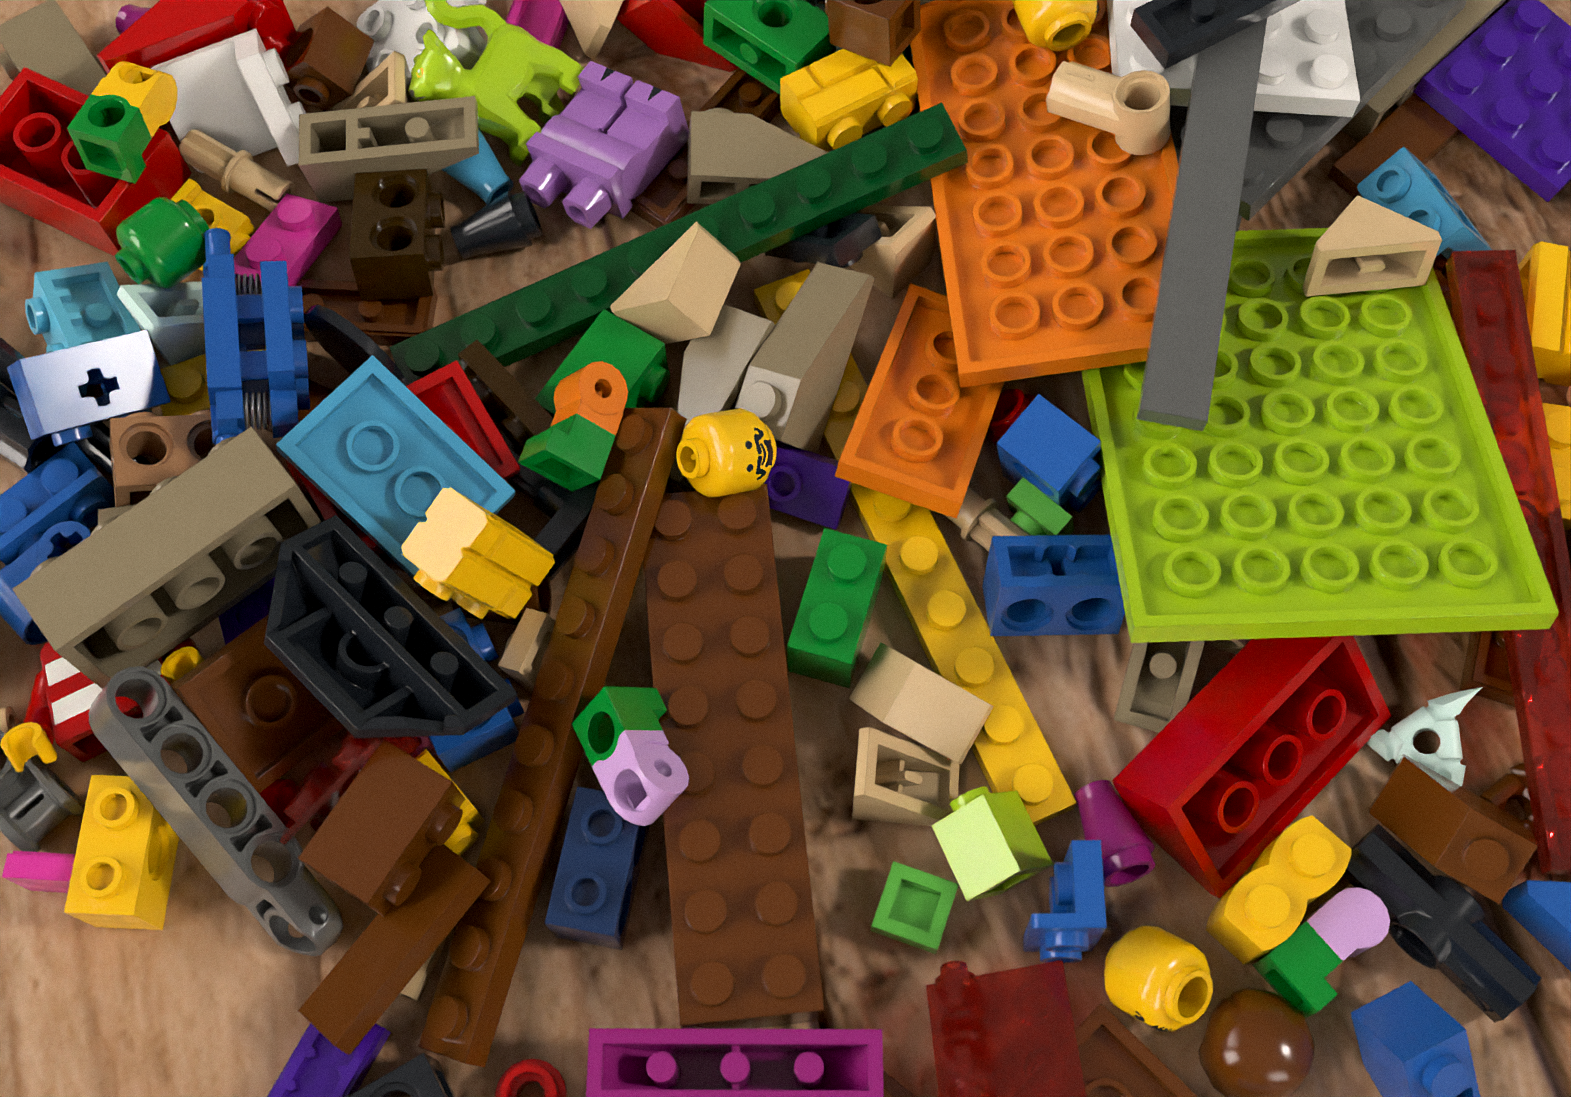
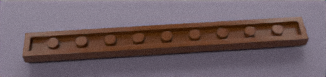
M624 408L623 416L596 491L592 509L576 553L572 571L556 615L552 633L536 677L532 695L476 865V869L491 882L458 921L432 1005L427 1015L418 1045L419 1048L464 1064L485 1068L584 751L572 723L604 687L687 419L672 408Z

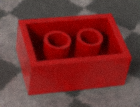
M24 67L0 96V202L115 256L122 249L117 239V226L157 197L171 199L192 172L169 132L160 128L157 129L142 153L146 167L135 184L87 170L67 127L89 96Z

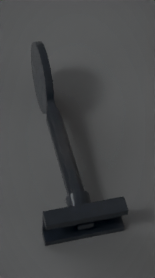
M319 304L311 306L304 313V323L312 336L350 374L354 373L373 355L405 386L412 383L404 377L391 358L369 336L349 320ZM510 449L511 453L513 454L515 460L518 463L520 455H518ZM518 463L521 468L520 472L507 481L534 500L533 506L551 518L534 538V541L553 554L555 563L547 573L552 581L580 546L601 478L572 492Z

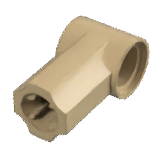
M1062 61L1054 73L1052 84L1046 97L1048 112L1115 134L1116 143L1129 154H1151L1160 150L1168 142L1170 136L1169 83L1160 74L1141 70L1120 77L1073 61L1069 63Z

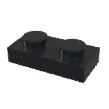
M852 213L764 253L766 256L789 259L795 263L807 262L817 264L819 262L845 268L858 262L863 256L862 251L883 236L875 215Z

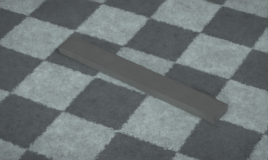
M1267 18L1196 54L1137 413L1138 420L1203 431L1208 421Z

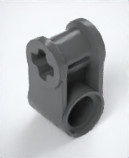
M0 731V742L5 735L2 731ZM0 745V755H1V754L4 753V752H3V750H2V748H1V745ZM37 755L25 763L24 771L18 773L7 758L4 767L0 771V831L21 851L39 852L41 850L39 842L71 814L80 816L84 812L85 805L76 793L60 777L47 768Z

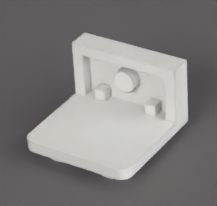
M378 0L363 12L357 20V28L375 40L366 61L369 74L393 51L405 56L411 73L415 65L414 57L417 54H421L425 48L423 36L428 29L435 32L448 50L458 59L463 68L471 70L477 63L488 41L487 34L480 26L455 29L438 23L427 11L424 0ZM447 0V2L451 6L458 7L468 4L484 5L487 0Z
M256 28L162 62L151 68L172 75L176 81L178 89L177 103L169 121L180 142L190 130H200L236 152L246 150L252 156L278 147L287 167L299 163V114H306L300 101L291 104L283 87L284 84L289 83V78L280 56L275 48L266 51Z

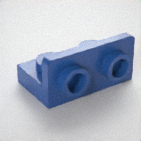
M74 442L69 443L0 495V561L6 566L15 561L39 540L47 529L55 524L74 521L80 522L90 529L98 525L99 509L115 507L114 487ZM65 540L60 541V544L62 546H65L68 543Z
M1072 840L1064 861L1055 862L1054 876L1049 877L1050 913L1031 914L1023 935V951L1039 952L1040 962L1066 964L1082 961V952H1092L1107 928L1101 840Z

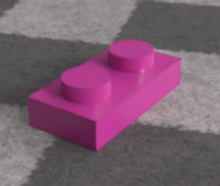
M287 193L235 256L236 281L237 275L240 274L243 283V275L246 274L249 283V275L253 274L255 283V274L258 273L261 283L260 261H287L288 286H296L341 228L342 222L338 208Z

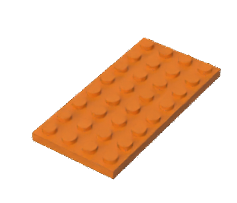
M934 0L920 5L921 31L910 43L913 68L918 78L917 95L920 112L942 102L967 149L968 163L930 179L960 388L1146 361L1178 170V159L1171 129L1168 142L1160 150L1146 155L1129 154L1116 143L1115 134L1047 111L1046 97L1052 84V77L1062 61L1068 63L1073 61L1112 74L1107 0H1097L1099 11L1091 26L1089 35L1076 46L1062 51H1052L1048 47H1038L1027 39L1012 0Z

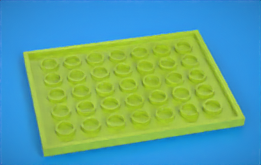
M1328 228L1245 230L1236 232L1208 421L1203 431L1137 419L1146 361L1081 370L1092 434L1101 441V450L1097 461L1102 466L1100 478L1130 643L1550 629L1559 611L1433 266L1426 284L1423 286L1306 297L1302 287L1314 247Z

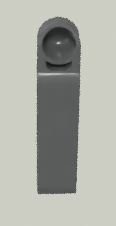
M128 667L117 672L92 702L89 711V725L95 736L224 892L237 904L246 906L277 945L302 955H322L341 935L344 927L342 914L334 900L311 874L305 864L298 859L303 850L297 839L164 678L155 671L145 667ZM115 697L133 699L140 705L143 711V718L134 719L126 716L119 710ZM161 750H171L181 755L187 764V773H177L165 766L161 759ZM213 802L227 810L231 821L230 828L217 826L210 820L206 812V803ZM252 855L264 857L270 862L274 870L273 882L264 881L254 873L251 866ZM289 923L298 932L303 934V937L297 938L290 935L288 931Z

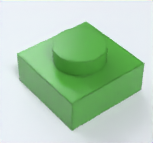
M1024 477L1006 496L1009 510L1014 513L1010 521L1029 536L1070 535L1074 531L1073 516Z
M893 861L870 931L936 954L959 884Z

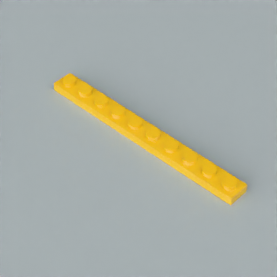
M809 269L754 289V302L762 318L771 320L775 325L777 324L809 276ZM851 352L822 437V442L830 458L838 461L868 390V386ZM852 483L848 496L869 539L887 544L884 570L934 673L994 706L971 746L992 793L1017 791L1034 826L1073 810L1077 802L994 637L990 636L989 627L930 510Z

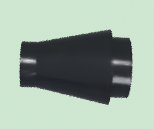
M508 190L464 221L450 227L456 247L463 259L480 254L532 246V239L543 235L539 218L526 191L512 195Z

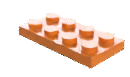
M910 283L839 459L835 477L957 519L1004 382L960 388L946 295Z

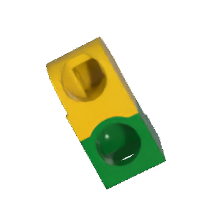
M121 61L110 70L105 78L101 79L67 127L87 170L134 184L137 182L146 167L142 153L159 126L166 124L171 119L176 108L178 89L172 75Z

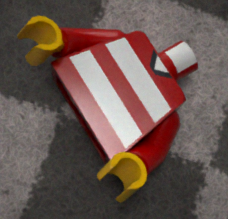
M187 638L146 668L158 673L171 685L205 659L201 656L195 641ZM49 642L44 644L40 651L42 670L35 676L23 723L9 730L0 742L3 752L17 773L24 771L25 763L35 755H39L45 764L54 762L57 759V752L52 746L54 739L59 747L81 762L90 760L108 751L95 736L89 725V711L92 702L103 689L55 652ZM115 697L116 704L122 713L134 719L143 718V711L137 702L128 697Z

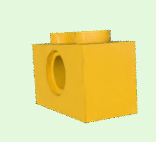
M91 775L64 913L94 927L163 930L179 836L129 776Z

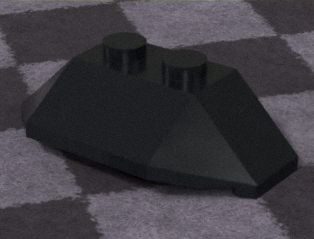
M336 515L281 542L264 644L355 738L464 735L515 702L518 693Z

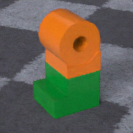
M598 361L592 362L560 380L554 392L553 400L556 413L550 428L526 441L518 463L572 492L600 480L627 402L628 389L621 372L612 364Z

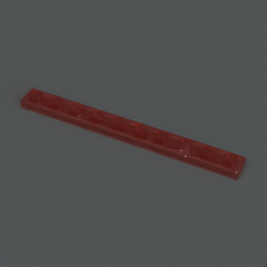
M1516 250L1453 251L1445 265L1455 329L1559 611L1550 629L1503 630L1534 830L1538 845L1541 874H1571V566Z

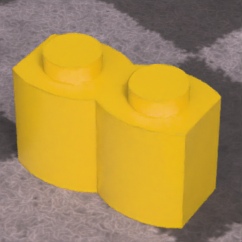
M1313 815L1296 821L1264 849L1256 859L1251 872L1219 899L1209 915L1206 931L1242 964L1257 960L1289 938L1301 923L1307 905L1327 892L1339 881L1349 864L1352 849Z

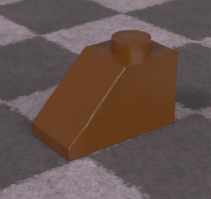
M1403 754L1368 809L1374 818L1435 868L1500 904L1538 847L1531 828L1527 823Z

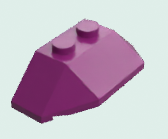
M589 1028L586 1097H883L882 1029Z

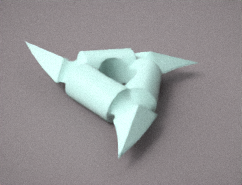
M1483 687L1463 690L1428 700V707L1422 706L1392 726L1390 732L1379 729L1371 736L1367 744L1388 762L1390 759H1394L1395 763L1398 764L1403 754L1462 787L1466 765L1460 763L1463 755L1459 724L1455 720V716L1461 713L1469 700ZM1423 731L1435 732L1440 738L1439 749L1432 754H1422L1414 748L1413 741L1415 737Z

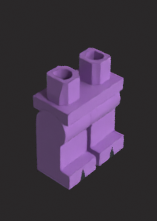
M592 61L588 63L578 76L582 87L560 115L553 116L548 120L541 133L536 132L526 143L533 162L519 180L523 191L527 192L531 202L543 208L549 207L561 192L568 194L562 201L567 215L574 222L589 229L607 212L623 219L633 207L631 199L638 197L688 141L689 134L679 96L639 80L633 84L632 77Z

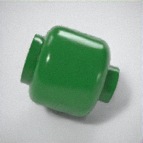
M157 197L117 226V239L122 249L115 254V257L123 270L136 283L141 284L147 279L162 289H169L187 278L206 262L203 235L210 228L198 211L187 201L181 199L176 203L166 197Z

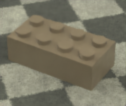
M251 426L238 436L229 437L216 444L207 457L179 476H173L160 482L154 487L148 497L120 516H114L101 522L94 528L88 538L63 555L50 558L39 564L29 578L12 588V590L55 652L103 689L117 672L128 667H148L273 579L276 575L281 542L321 523L297 484Z

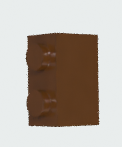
M383 739L298 859L314 872L384 917L392 904L399 906L411 895L421 877L422 871L418 867L433 845L440 846L444 844L454 833L462 818L463 810L460 806L465 798L452 781Z

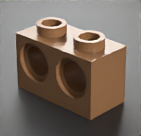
M210 409L201 410L192 415L159 416L151 412H137L125 418H110V454L115 507L138 504L148 497L154 487L160 482L173 476H179L203 459L199 455L211 451L215 444L212 442ZM141 455H150L160 461L152 465H143L132 459Z

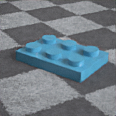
M373 355L276 444L277 451L412 579L419 568L402 555L401 546L418 522H426L425 512L443 488H453L495 515L514 497L516 492Z

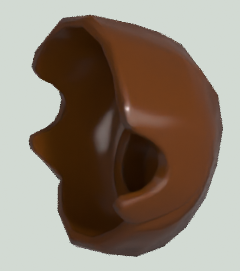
M1248 987L1233 992L1229 998H1223L1214 1008L1209 1017L1198 1053L1200 1063L1212 1086L1226 1097H1290L1309 1074L1314 1058L1315 1043L1301 1010L1275 992Z

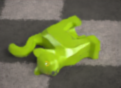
M424 0L427 11L438 23L455 29L480 26L487 34L488 41L477 63L471 70L463 68L458 59L448 50L435 32L428 29L423 36L425 48L421 54H417L413 59L415 65L411 71L412 79L409 86L411 98L415 102L475 96L478 103V128L485 133L501 138L509 145V158L520 167L530 154L526 143L536 132L541 133L542 129L520 109L517 102L522 96L530 99L538 106L539 119L546 124L548 120L553 116L559 115L564 109V105L557 95L558 90L561 88L573 95L580 86L578 76L584 70V67L563 51L538 41L523 28L506 23L497 12L482 4L454 7L447 0Z

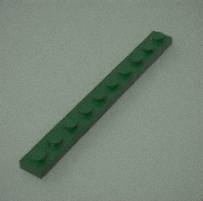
M941 102L389 347L396 366L404 377L412 383L456 360L462 368L458 353L475 340H478L503 367L509 366L586 332L603 309L614 314L610 306L695 222H698L742 263L968 163L967 149Z

